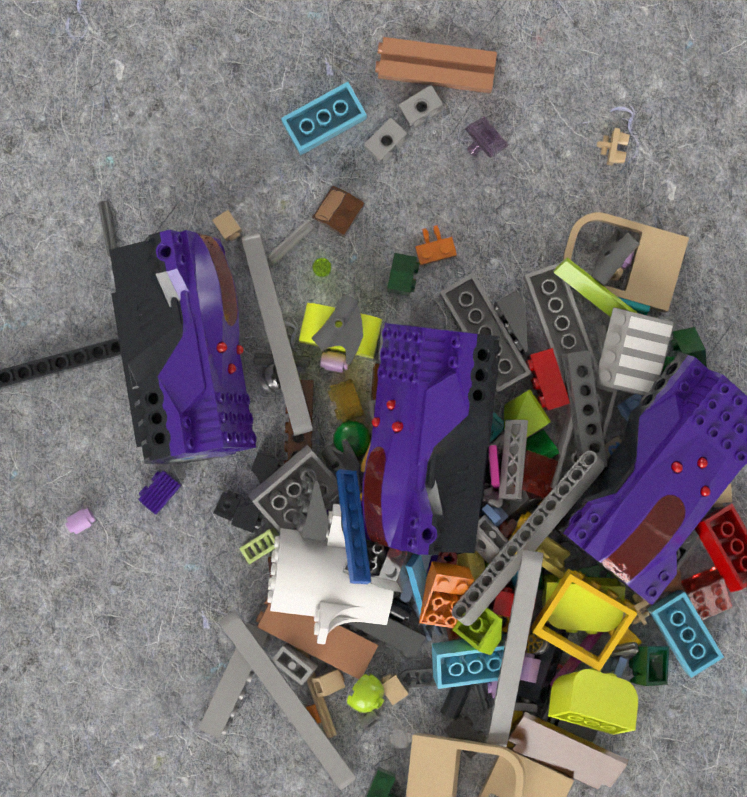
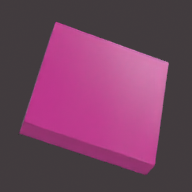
M491 445L488 447L491 484L495 489H499L501 479L499 450L496 445Z

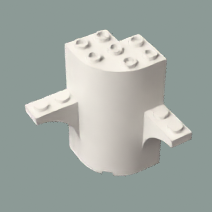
M333 504L332 512L328 511L329 526L325 541L302 538L298 530L280 528L279 536H275L274 547L277 548H275V551H272L271 562H274L271 566V575L273 576L268 581V590L271 591L268 592L267 602L271 603L270 611L314 616V621L317 622L314 626V635H317V643L325 644L328 633L336 626L344 623L366 622L387 625L394 591L383 589L371 583L352 584L350 583L349 575L343 573L347 556L339 504Z

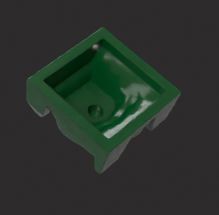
M638 646L639 651L636 653V656L629 659V668L633 669L632 675L634 676L630 679V682L643 686L668 685L669 646Z

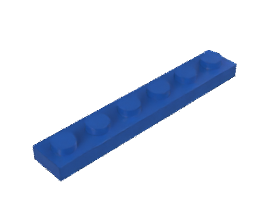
M339 469L336 472L350 583L369 584L371 576L357 471Z

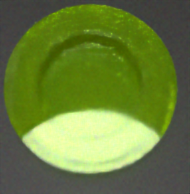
M318 258L312 265L313 272L318 277L328 276L332 269L331 263L326 258Z

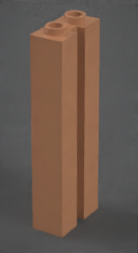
M383 37V43L379 42L378 54H381V59L376 61L375 67L378 79L490 94L492 92L497 52Z
M266 599L264 603L267 605L265 611H260L255 620L258 622V628L357 679L364 675L378 647L376 643L339 625L328 633L325 644L317 643V635H314V626L317 623L314 621V616L270 611L271 603H268Z

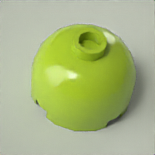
M369 673V676L365 674L353 686L352 690L355 691L353 695H348L347 704L358 712L368 713L382 706L384 702V687L376 676Z

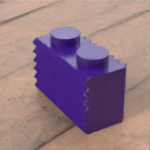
M165 470L162 472L157 471L151 478L153 483L149 487L145 486L139 492L141 497L138 500L155 515L162 510L182 486Z

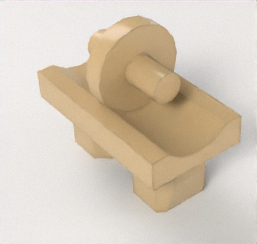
M614 128V131H612L610 143L609 136L604 135L603 141L597 142V147L602 148L601 155H606L607 149H609L607 165L612 166L614 163H624L626 159V152L617 151V146H627L630 135L620 132L619 128Z
M634 594L632 598L636 603L634 607L637 611V617L632 622L634 625L641 622L644 626L647 624L645 618L650 616L647 608L651 604L637 594Z

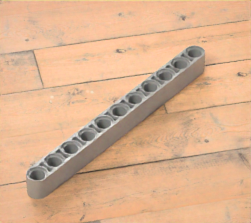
M260 232L241 237L294 435L313 431Z
M587 451L582 454L454 605L452 615L455 619L464 625H472L519 570L523 549L535 551L604 469L603 460L595 452Z
M524 549L522 552L487 744L507 747L543 562L542 552Z
M234 610L221 619L219 623L340 790H343L357 778L237 612Z

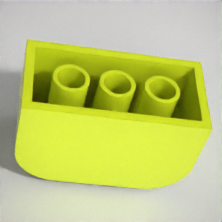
M307 303L298 340L299 343L319 347L311 338L326 323L335 308ZM361 314L363 338L356 355L374 359L382 319ZM336 322L335 326L337 328H340L342 326V322ZM334 346L327 348L346 353V350L342 346Z
M544 574L543 607L561 581L554 574ZM584 576L589 581L591 579L597 581L602 585L601 588L606 591L610 589L618 594V598L623 601L625 600V585L616 578ZM572 582L548 618V621L554 627L564 629L569 633H577L580 630L588 634H597V632H608L615 629L621 623L624 612Z
M594 668L584 669L559 676L554 681L551 689L548 716L611 735L636 730L638 695L630 682L618 678L616 674L601 673V670L599 672Z

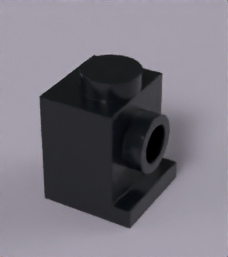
M230 490L227 493L222 492L213 514L232 521L241 499L237 498L239 494ZM226 501L231 503L230 508L224 507Z

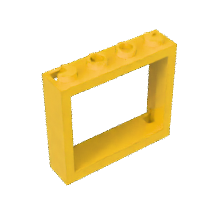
M568 568L532 624V633L600 672L636 617L637 611L634 607L635 605L629 600H621L614 591L610 589L606 591L601 588L602 585L593 579L589 581L584 578L585 575L582 572L572 571ZM572 582L626 613L598 657L544 626Z

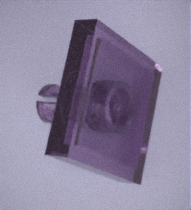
M485 117L478 119L465 128L474 139V142L467 147L468 152L474 157L483 150L491 158L509 146Z

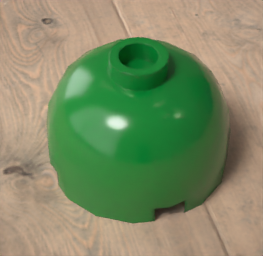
M349 420L342 423L336 428L333 435V443L336 449L344 453L342 440L347 439L356 458L364 455L371 443V435L368 428L358 421Z

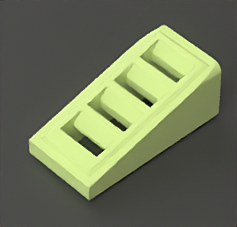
M274 527L239 548L249 565L277 548L274 547L273 543L275 536H279ZM261 539H264V541L269 547L268 549L265 547ZM255 543L258 544L259 548H260L261 551H262L261 553L259 552V550H258L257 547L255 546ZM248 547H251L254 554L256 555L255 557L252 556Z

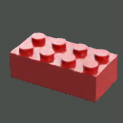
M733 504L718 508L702 518L695 527V531L731 593L747 587V529Z

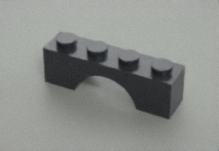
M258 452L251 471L257 476L261 484L282 465L279 464L280 460ZM253 502L247 506H238L231 525L253 533L255 529H259L262 519L259 518L261 511Z

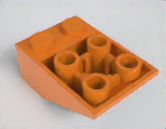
M432 561L426 577L419 623L448 628L455 627L458 620L453 617L452 609L474 581L469 567Z

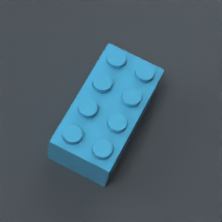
M346 82L282 117L281 121L301 156L367 119V114L349 82Z
M676 590L647 608L683 670L691 678L724 658L683 590Z
M507 633L502 634L501 641L491 655L479 652L464 639L432 643L433 678L437 688L498 681Z

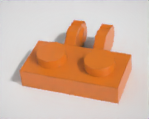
M438 225L433 226L437 241L430 242L428 230L426 228L422 229L425 244L415 246L420 265L457 256L453 238L441 239Z

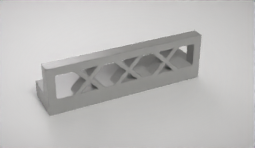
M527 420L505 421L499 498L507 500L521 499Z

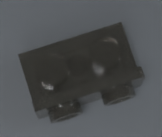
M460 714L458 720H454L444 729V732L450 738L487 743L485 741L487 736L481 730L477 732L472 727L474 723L467 715L463 717ZM462 750L470 759L478 753Z

